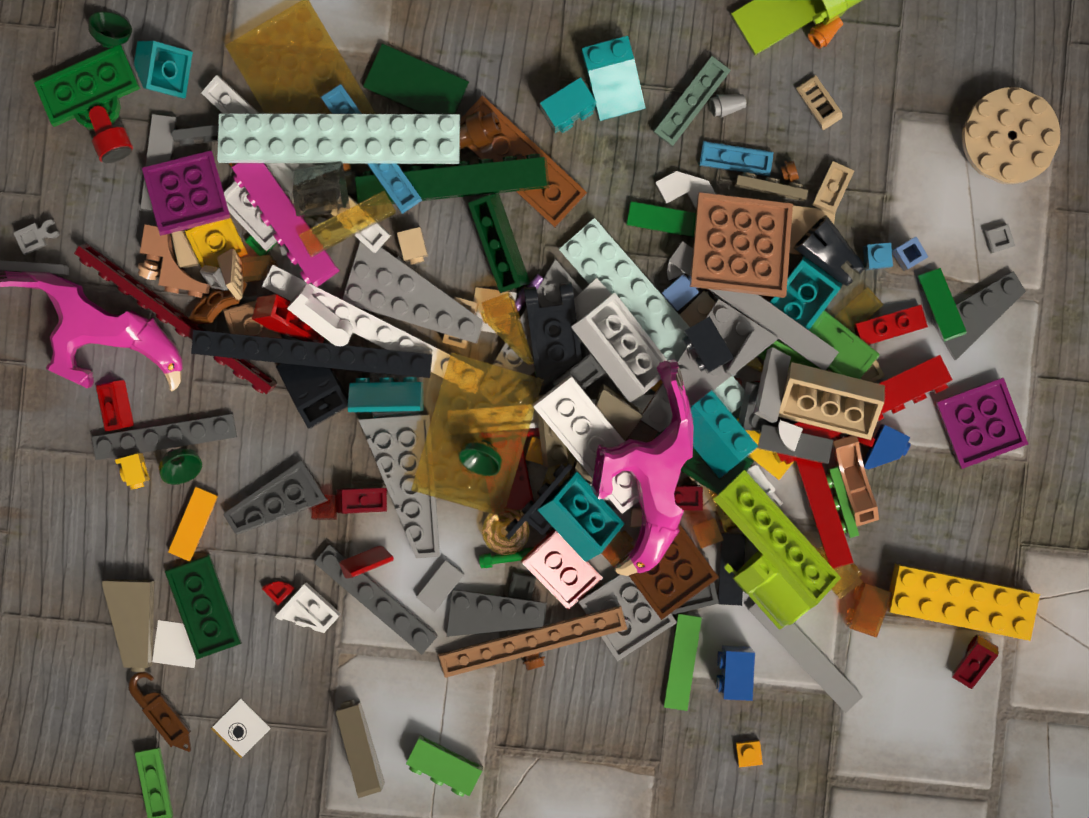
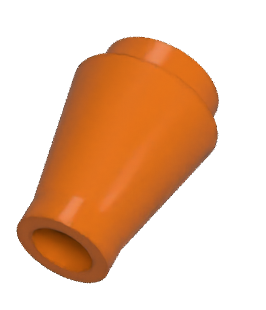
M837 18L827 25L821 22L810 29L808 39L818 49L826 47L839 28L843 26L842 20Z

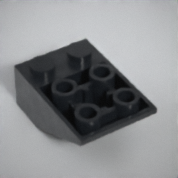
M285 363L276 366L295 407L308 429H312L348 408V396L332 368Z

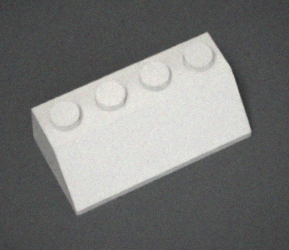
M613 293L571 326L629 402L645 394L661 379L657 366L660 362L667 361V359L616 293Z

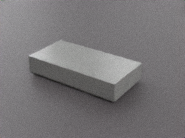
M751 331L726 369L728 375L732 377L736 375L759 339L760 334L755 331Z
M445 560L416 598L435 612L464 574Z

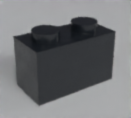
M710 316L683 332L685 337L682 340L689 351L691 349L694 350L697 356L694 360L701 372L705 370L708 374L734 359Z

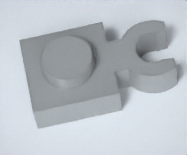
M47 220L42 224L41 228L38 227L37 223H33L14 232L22 253L27 255L46 246L47 244L44 239L47 237L51 239L57 238L60 235L58 231L54 233H49L48 231L49 226L55 224V222Z

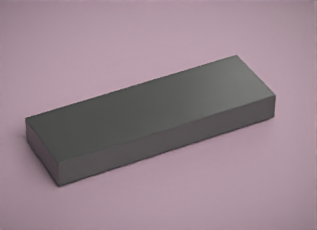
M762 425L757 449L829 464L833 440L801 433L796 449L793 452L786 448L781 441L778 428Z

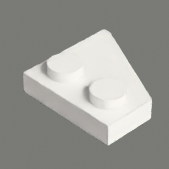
M306 582L275 617L279 620L285 619L295 622V625L311 627L315 631L325 633L341 613Z

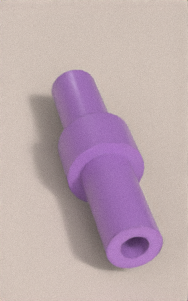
M537 274L526 288L536 286V289H538L544 278ZM525 287L521 289L518 293L519 297L515 300L513 316L526 303Z

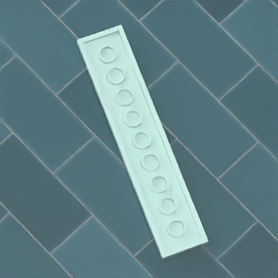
M219 114L217 156L219 163L459 164L460 114Z
M594 218L559 250L589 285L598 278L611 294L616 293L667 360L675 359L678 362L687 348L682 340L685 337L683 332L690 327ZM731 376L714 389L713 392L732 414L742 405L745 390Z

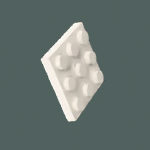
M265 163L302 217L318 203L311 194L277 163ZM235 181L224 192L228 210L267 251L277 242L273 236L276 231L272 225L267 226L260 217V214L263 212L258 205L254 208L246 197L249 192L245 186L240 188Z

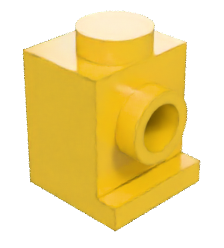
M143 453L115 459L116 464H121L122 466L119 469L123 482H126L127 486H130V490L144 487L143 482L150 480Z

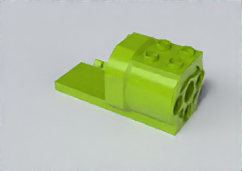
M753 0L731 13L730 16L755 56L812 21L815 24L820 22L824 25L829 24L842 16L847 9L862 0Z
M745 470L713 499L758 549L737 572L728 563L724 566V569L728 573L732 572L734 574L733 580L750 596L779 630L785 626L792 625L807 611L818 605L841 579L838 573Z

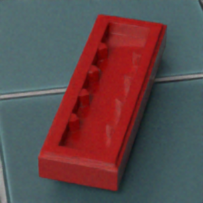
M922 304L853 324L856 335L868 345L928 327Z

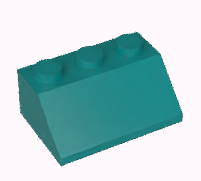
M403 377V382H394V378H379V383H370V378H356V383H350L348 412L424 410L423 382H418V377Z
M712 390L691 407L693 416V448L719 479L758 448L755 441Z
M578 472L574 473L549 495L538 508L540 514L585 562L601 554L625 524L603 499L596 497L591 486Z

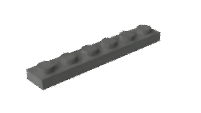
M234 414L94 436L92 437L95 460L236 438L237 432Z
M330 544L314 563L422 655L438 636L365 573L353 578H345L339 563L347 558Z

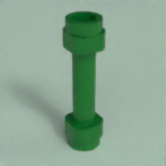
M534 547L523 548L524 551L491 555V553L480 554L481 569L492 568L494 564L520 561Z

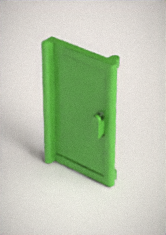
M825 310L809 329L811 333L839 352L828 367L833 373L861 379L880 355Z

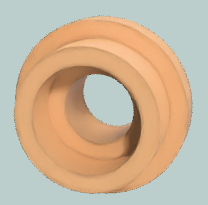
M145 260L144 263H139L137 267L139 269L138 274L150 280H156L161 272L157 263Z

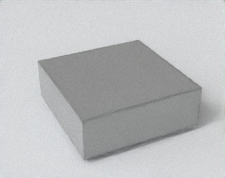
M1009 224L984 231L991 253L1015 246Z
M203 266L200 273L211 288L228 289L220 268Z

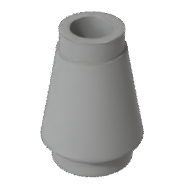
M744 94L715 95L709 101L713 117L718 116L722 118L746 108V98Z

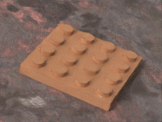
M699 192L697 195L690 287L785 298L793 204Z

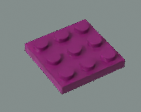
M212 151L142 168L160 236L230 218Z
M999 378L935 402L960 469L1028 445L1004 378Z

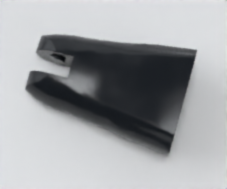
M827 215L820 218L794 246L796 251L845 286H849L853 282L852 278L841 268L845 262L859 275L865 269L860 258L848 245Z

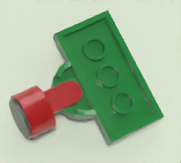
M122 45L115 46L34 82L53 127L75 118L80 125L96 132V136L92 139V144L101 162L113 163L124 159L132 152L133 146L126 129L123 127H113L121 109L119 98L141 89Z

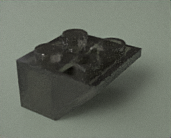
M342 161L295 170L292 193L296 216L305 218L350 209Z

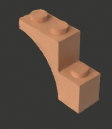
M144 225L140 253L145 254L148 260L160 262L161 257L163 258L158 285L164 286V291L179 294V289L188 291V295L202 298L203 293L209 294L211 287L209 284L195 280L178 266L172 247V233L160 236L158 227Z
M857 436L843 437L833 441L835 463L840 469L856 525L861 526L879 520L878 506L867 479Z

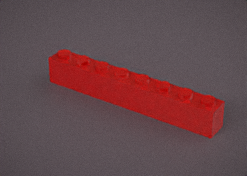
M941 355L879 383L885 385V400L878 421L884 419L883 414L890 410L895 414L905 409L904 404L911 400L915 404L926 399L925 393L934 390L936 394L948 388L946 383L953 379ZM802 422L793 424L803 428L801 433L833 441L839 440L841 438L840 434H842V432ZM773 452L778 464L784 461L788 465L799 459Z

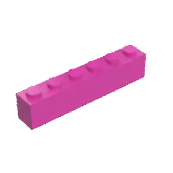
M238 163L232 167L236 173L233 176L234 180L240 188L245 186L249 192L246 197L254 208L258 205L263 212L260 214L261 219L267 226L272 225L276 231L273 236L281 246L283 244L286 245L289 250L286 253L288 258L294 265L298 263L303 271L300 272V275L307 284L312 283L318 287L340 271L265 163Z

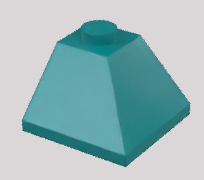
M137 41L134 67L143 88L186 99L193 52L156 41Z

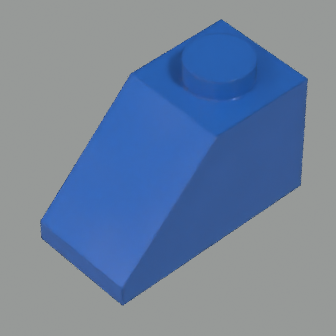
M881 424L874 437V444L869 448L863 460L864 468L869 470L898 460L902 455L905 456L911 446V443L908 442L910 437L887 425Z

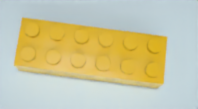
M895 564L885 610L890 613L1031 641L1040 594L1029 590Z

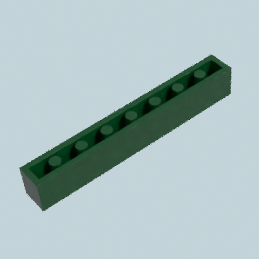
M541 154L526 155L527 159L517 160V156L503 157L502 162H493V159H481L479 164L470 165V161H461L454 167H446V164H434L432 169L423 170V166L409 167V171L403 172L422 201L550 188L547 159L541 157ZM372 171L362 172V176L355 177L357 201L360 207L395 204Z

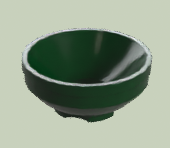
M102 11L92 14L89 18V33L103 47L112 48L113 46H119L130 39L132 26L124 17L112 12Z
M489 441L470 442L465 444L459 453V460L462 465L476 474L494 476L501 469L502 458L497 448Z
M171 449L159 463L160 477L165 483L172 485L189 482L200 473L202 461L199 455L191 449ZM182 456V458L177 461H171L174 458Z

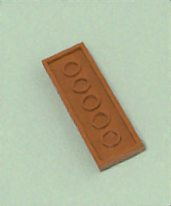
M482 95L460 119V126L466 123L467 116L478 111H482L485 115L494 112L500 121L502 132L493 135L494 141L480 148L475 144L467 147L480 159H493V162H502L503 157L517 156V160L527 159L526 155L541 154V157H545L548 165L550 188L516 191V193L555 228L587 192Z

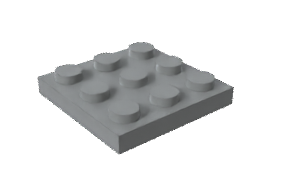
M617 575L578 601L586 614L622 606L627 630L601 636L617 661L677 623L672 614L661 620L629 575Z

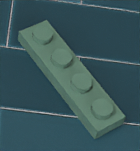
M711 56L654 133L673 147L731 70Z

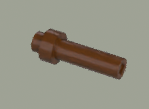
M478 111L467 116L466 123L460 126V149L472 144L480 148L494 141L493 135L502 132L497 115L494 112L485 115L482 111ZM412 164V165H413V166H421V165H423V164Z

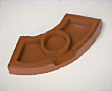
M243 281V293L247 285L245 281ZM218 289V291L210 294L208 298L205 296L196 305L189 320L193 324H210L223 309L239 304L240 300L236 299L229 289Z

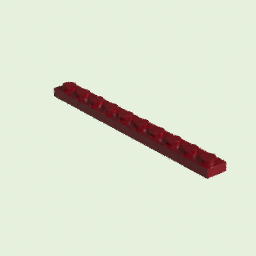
M86 243L78 246L74 252L82 264L87 267L92 266L99 271L98 275L101 278L114 282L118 285L117 288L120 292L133 296L137 299L138 305L155 312L156 317L160 321L170 323L175 327V331L179 335L189 337L192 340L193 330L206 331L198 324H193L186 315ZM213 357L219 364L230 367L235 376L252 383V388L259 393L268 394L277 385L275 380L246 359Z

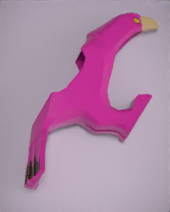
M0 271V287L16 286L42 289L48 294L56 309L59 322L50 336L53 355L51 362L47 364V370L88 389L94 384L93 372L77 366L75 359L77 349L91 343L123 347L140 352L158 365L167 378L170 391L178 388L181 383V371L183 369L181 355L177 346L158 326L154 318L148 319L132 310L130 312L126 311L121 316L110 314L91 302L85 296L82 286L49 272Z
M675 359L660 362L657 366V371L666 389L671 407L672 419L670 425L650 442L629 439L617 447H605L603 445H598L591 486L596 497L604 499L611 495L613 491V477L621 471H630L636 478L639 502L643 515L640 533L633 550L620 565L614 568V571L620 575L628 576L652 569L660 562L680 531L678 525L684 510L676 505L674 491L682 466L688 459L693 457V416L688 396L685 393L681 371Z

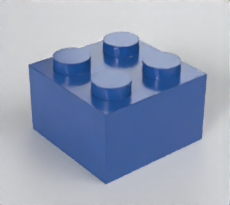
M722 645V651H718L717 665L721 669V675L716 676V689H718V693L721 694L723 699L753 701L755 652L751 647Z

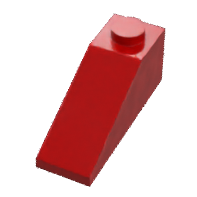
M277 294L257 298L252 320L270 330L301 341L323 343L324 337L287 309L290 304L289 301Z

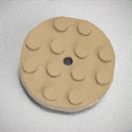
M1017 87L1001 88L981 98L972 107L962 129V145L971 166L979 174L1001 184H1019L1040 175L1050 166L1060 144V126L1052 107L1042 97Z

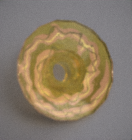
M501 508L488 515L482 529L483 540L488 548L495 553L509 555L518 552L524 547L529 536L527 521L523 523L509 540L501 532V529L508 526L514 518L519 520L523 516L520 512L511 508Z

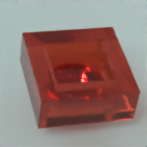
M325 495L328 501L312 506L311 519L337 520L336 495Z

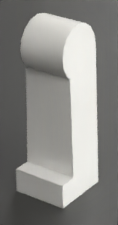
M306 284L294 296L287 309L336 346L346 345L353 333L352 324L347 320L340 319L312 296L314 289Z

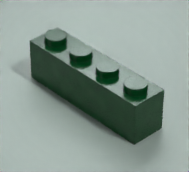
M499 193L469 202L468 204L499 292H507L529 284L530 280Z

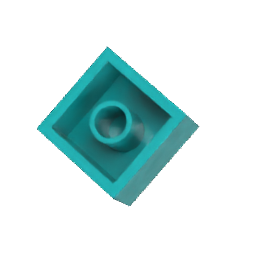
M581 77L540 102V110L554 133L560 131L562 134L573 127L574 121L579 118L581 121H584L592 116L596 106L594 97Z

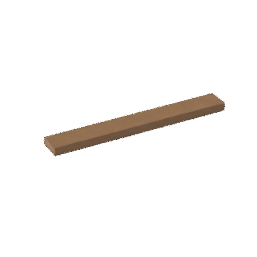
M620 605L444 652L438 656L444 677L446 678L627 630V624L622 606Z

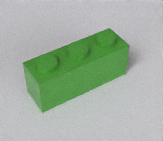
M422 735L419 736L406 762V765L410 766V771L418 775L424 773L430 776V780L435 784L442 786L444 783L452 787L451 791L462 797L464 794L467 796L471 795L483 771V766Z

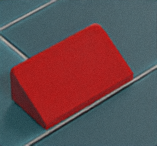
M119 380L96 385L105 432L134 426L125 381Z
M377 546L342 560L339 564L344 577L348 579L392 562L394 557L383 546Z

